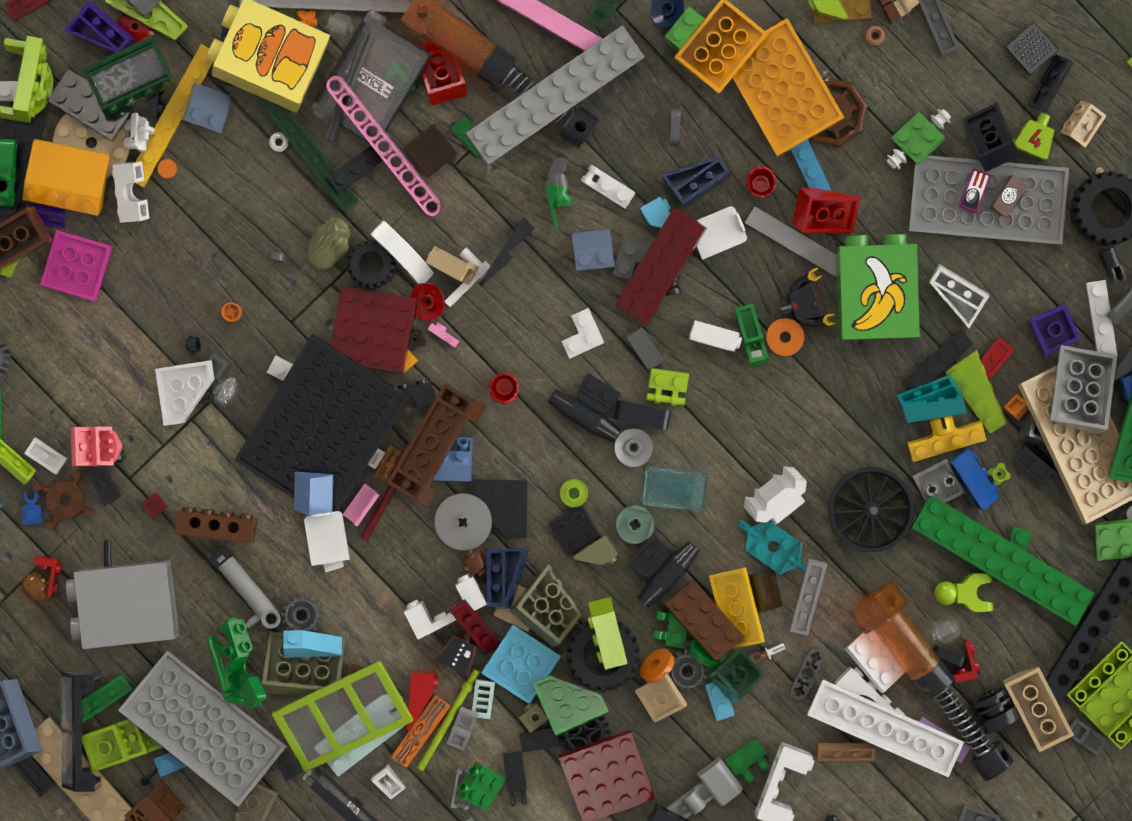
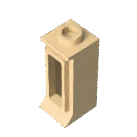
M436 246L430 251L426 261L432 267L468 286L479 268L474 263L465 262Z

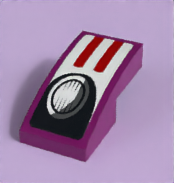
M973 168L958 207L976 214L991 175Z

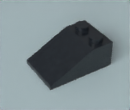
M998 103L962 119L977 158L985 172L1021 156Z

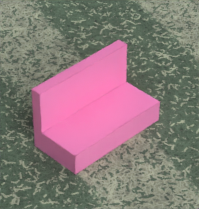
M364 484L343 513V516L355 523V526H359L381 494L367 484Z

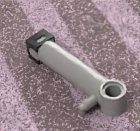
M226 545L221 547L208 559L221 571L254 611L255 615L245 623L246 627L250 628L260 620L266 628L277 627L282 620L281 612L274 607L245 572ZM269 613L276 615L277 620L275 623L268 622L267 615Z

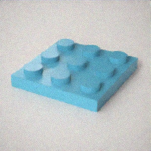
M512 624L481 673L530 704L536 695L532 683L547 677L561 655Z

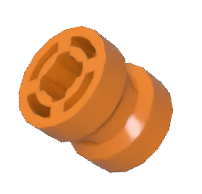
M230 302L222 307L221 313L225 320L235 322L242 317V308L238 304Z

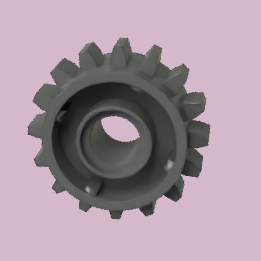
M304 593L301 594L300 598L294 595V601L288 599L287 603L289 605H283L282 608L286 611L281 613V616L285 617L282 623L288 624L286 629L289 630L291 628L293 631L304 630L311 632L312 628L316 631L318 628L315 624H321L322 621L319 620V617L323 616V613H319L322 606L316 605L318 600L312 601V595L305 598ZM302 609L307 612L305 620L298 618V610Z
M684 650V654H681L679 651L677 652V657H674L672 670L668 674H671L670 678L672 681L674 680L675 686H680V691L687 688V691L690 692L692 687L697 690L698 684L703 686L702 679H707V675L704 672L708 671V668L703 667V664L688 654L687 650ZM683 667H692V673L689 676L683 675Z

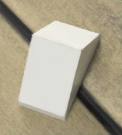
M388 764L371 778L372 782L390 799L406 788Z

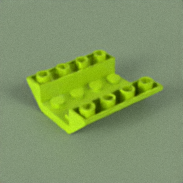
M1122 641L1067 694L1071 701L1120 750L1132 739V651Z

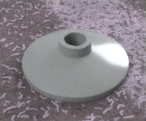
M640 429L625 430L617 437L615 442V454L619 461L626 466L638 467L645 464L653 452L651 438ZM631 444L637 445L636 451L630 450Z

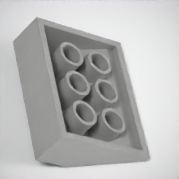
M1060 345L1050 421L1085 432L1101 435L1106 432L1109 424L1117 355Z

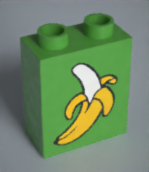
M906 234L883 235V245L868 246L867 235L845 236V246L835 248L838 340L920 337L917 244H907Z

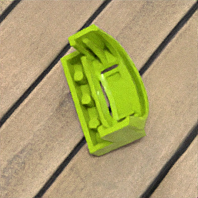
M27 36L26 42L5 38V51L22 55L23 59L13 108L0 105V118L30 123L31 117L35 118V115L47 105V100L53 91V75L46 62V46L43 45V39ZM37 75H41L40 85L39 82H36Z

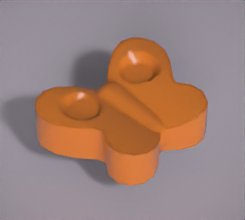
M297 11V17L301 20L300 22L308 26H317L315 11Z

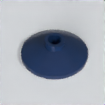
M654 0L651 6L652 20L656 25L663 28L673 26L684 13L685 2L684 0Z

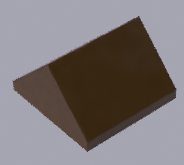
M773 569L748 574L757 613L783 606L776 573Z

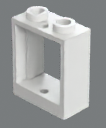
M695 320L693 321L688 340L735 352V348L739 349L742 338L739 337L740 333Z

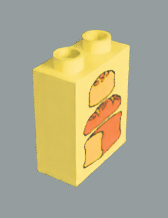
M243 0L240 8L230 5L221 25L230 29L225 41L222 42L214 39L206 57L207 61L214 63L212 76L297 113L328 46L330 35L252 0Z

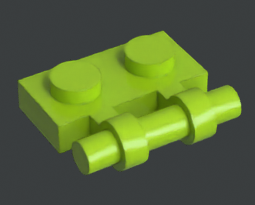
M651 368L648 387L655 388L654 394L647 393L646 400L653 401L654 404H660L661 402L668 403L670 406H684L685 398L678 397L679 392L686 393L689 373ZM662 389L672 391L671 396L661 395Z

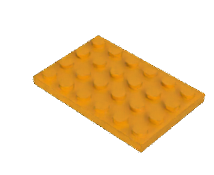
M788 18L765 31L768 35L732 77L777 157L845 119Z

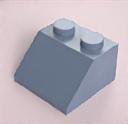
M194 83L182 119L221 133L228 114L231 96Z
M610 229L572 233L576 272L614 267Z

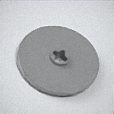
M459 493L446 498L440 504L435 515V528L440 539L449 547L457 550H470L480 546L487 539L492 528V517L489 508L480 498L472 494ZM465 517L467 519L466 523L468 525L466 526L464 524L463 526H461L459 524L461 522L459 518L464 519Z

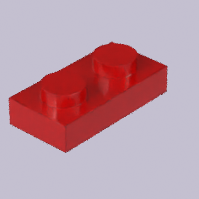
M998 337L980 360L986 370L988 379L992 378L1014 351L1000 337Z

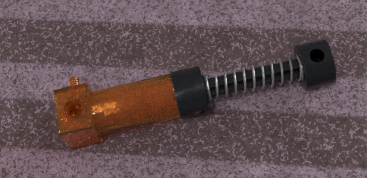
M414 0L400 20V23L419 37L427 39L474 73L480 80L489 84L494 90L498 84L506 83V87L510 86L513 88L512 91H517L520 96L535 86L534 81L529 82L528 77L524 78L522 73L518 74L516 72V68L513 65L517 59L515 56L509 54L504 48L496 45L445 8V4L439 0ZM424 9L428 12L426 18H419L417 12ZM580 106L573 113L571 109L556 118L555 123L560 122L562 124L561 127L564 128L560 136L576 148H579L595 127L599 118ZM576 122H581L584 125L583 132L575 130Z
M893 580L870 592L850 612L851 616L865 634L874 630L923 700L935 698L936 702H940L939 707L945 708L944 713L949 714L948 719L953 720L952 724L954 726H958L957 731H962L961 737L967 738L966 743H971L970 749H975V756L972 758L971 763L983 780L989 781L999 776L1010 767L1014 759L1001 741L988 744L989 739L985 740L983 737L985 733L981 734L979 731L981 727L977 728L975 726L976 721L972 722L970 719L972 715L968 716L966 714L967 709L963 710L961 707L963 703L959 704L957 702L959 698H954L953 696L954 691H949V685L954 681L955 677L944 662L939 659L903 610L909 601Z

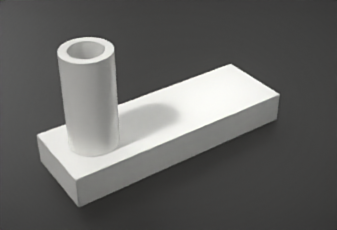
M467 247L458 256L463 261L472 262L479 266L469 286L462 283L445 300L449 307L483 276L490 267L486 261L482 263Z

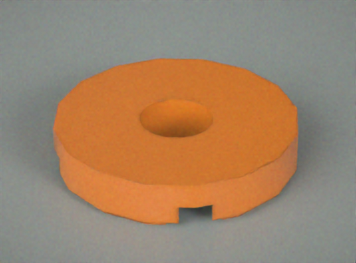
M789 318L776 320L769 326L766 333L767 345L775 354L781 356H790L798 352L803 346L805 339L804 331L800 324ZM782 332L790 334L789 342L784 343L780 340Z
M665 648L653 651L646 657L640 667L641 678L649 684L664 679L663 675L672 670L674 656Z

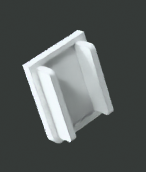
M732 206L697 220L707 227V230L697 244L702 260L744 243L747 240L746 230L741 218Z
M340 511L311 515L304 519L312 566L350 560L343 514Z

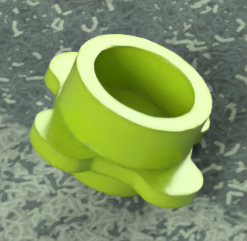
M998 463L995 468L988 470V474L993 478L995 485H1000L1002 481L1010 479L1011 475L1005 469L1004 463Z

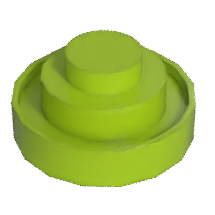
M571 479L562 485L560 497L565 505L578 507L586 502L588 490L582 481Z

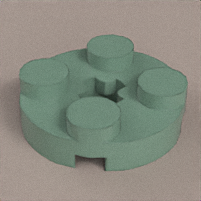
M633 505L624 508L619 513L616 519V528L624 541L638 544L644 542L652 535L654 521L647 509ZM637 519L638 523L641 524L640 528L636 527L635 530H632V526L629 523Z

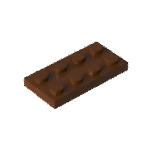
M694 580L665 603L668 611L715 663L745 638Z

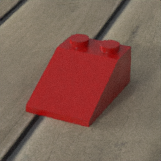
M447 37L420 45V47L433 54L421 73L431 106L467 96L465 80L451 38Z
M800 188L792 224L805 233H853L861 198L855 195L818 188Z
M413 669L411 672L408 710L414 720L407 724V731H411L434 690L438 689L439 676H436V671Z

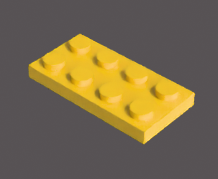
M746 567L709 575L716 606L745 637L733 649L765 642Z

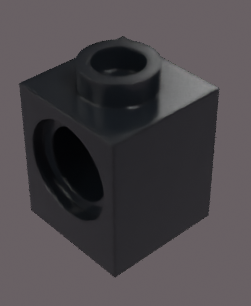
M294 753L277 763L286 781L304 771Z

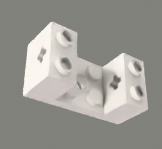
M466 574L458 578L456 588L462 600L466 599L474 610L487 605V599L475 576ZM418 600L407 604V609L404 611L417 639L456 620L451 612L446 614L444 611L434 616L433 621L424 602H418Z
M784 742L780 743L755 810L757 819L762 821H793L794 814L791 807L773 799H776L779 792L778 782L784 779L786 773L784 767L805 775L807 771L812 770L814 760L810 752Z

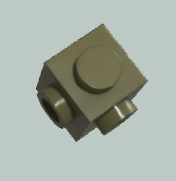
M531 702L523 708L524 712L519 715V719L530 733L548 720L542 704L539 705L538 702L535 704Z

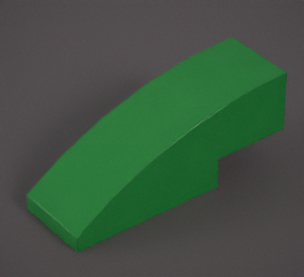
M753 303L734 308L750 367L753 368L769 363L768 353Z

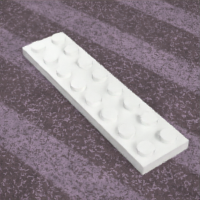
M823 679L807 713L810 717L946 777H949L964 744L962 740Z

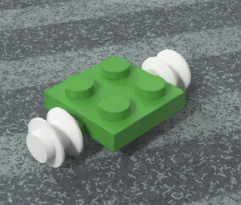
M937 109L938 114L936 116L931 115L932 122H929L918 112L891 137L892 141L901 150L893 149L894 154L892 156L887 155V163L893 169L898 168L899 170L901 163H907L905 156L910 157L917 165L921 163L946 140L945 136L936 128L944 129L943 124L945 122L951 123L949 120L951 116L947 111Z

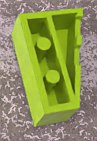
M611 597L589 602L591 617H588L590 629H595L596 634L592 635L594 644L600 648V652H597L599 663H603L605 669L628 664Z

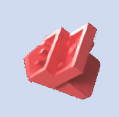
M112 427L71 428L72 466L114 465L123 445L117 433L112 430Z

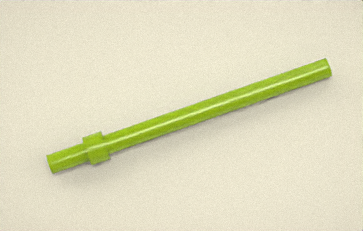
M474 668L467 681L464 680L459 695L417 766L419 770L424 771L467 694L471 693L474 688L473 684L480 673L479 670Z

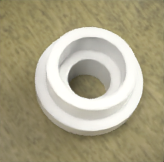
M277 132L270 137L269 144L274 151L281 152L288 147L289 141L283 133ZM282 139V145L277 146L276 140Z

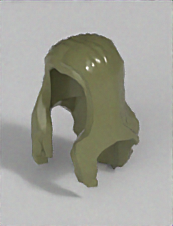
M331 217L329 220H325L323 225H317L314 228L306 251V259L311 267L318 271H325L348 253L349 243L356 235L354 231L349 229L348 223H345L341 218Z

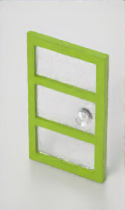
M381 661L272 712L273 718L305 772L405 726L414 720Z

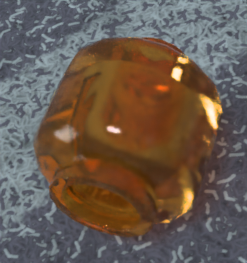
M30 573L21 582V591L31 601H35L37 598L41 601L48 593L46 590L49 587V583L39 573Z

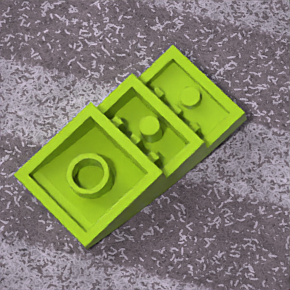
M129 719L82 735V743L93 772L163 748Z

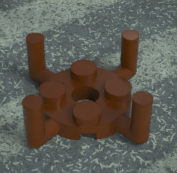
M80 470L72 473L73 478L71 481H60L51 487L42 483L33 485L35 491L47 494L46 507L53 514L51 521L46 524L47 530L55 529L60 519L73 518L80 512L84 513L87 518L95 515L93 509L85 506V496L82 488L78 485L83 475ZM67 494L70 496L71 502L69 505L61 503L62 495Z

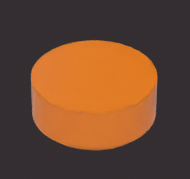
M164 159L159 163L158 173L162 177L170 179L177 174L178 168L174 161Z

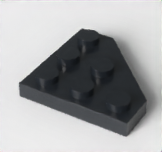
M471 479L470 494L480 498L487 505L491 513L492 522L506 537L526 538L528 480Z

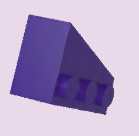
M89 1L64 30L115 53L137 42L134 37L96 3Z

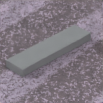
M808 559L789 629L790 632L808 636L827 568L826 562Z

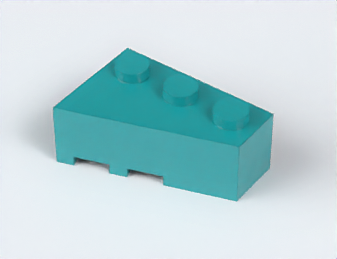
M951 375L897 395L902 414L907 423L967 413L963 396Z

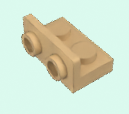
M1080 101L1074 108L1070 118L1064 123L1061 133L1069 136L1080 146L1086 148L1106 115L1093 104Z

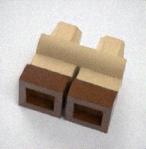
M877 0L880 7H883L882 11L890 24L910 13L911 9L919 3L918 0H896L893 3L890 2L894 0Z

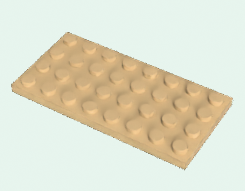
M1056 365L1018 384V387L1084 525L1131 501L1132 482L1108 477L1119 438V433L1111 416H1109L1108 430L1102 435L1081 431L1050 421L1057 372Z

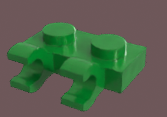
M657 610L656 619L669 622L667 631L654 629L652 637L665 639L664 645L684 649L687 634L685 628L671 613Z
M756 737L725 759L734 774L738 775L741 773L748 784L755 780L748 770V767L754 762L758 763L763 772L770 769V766L763 758L767 752Z

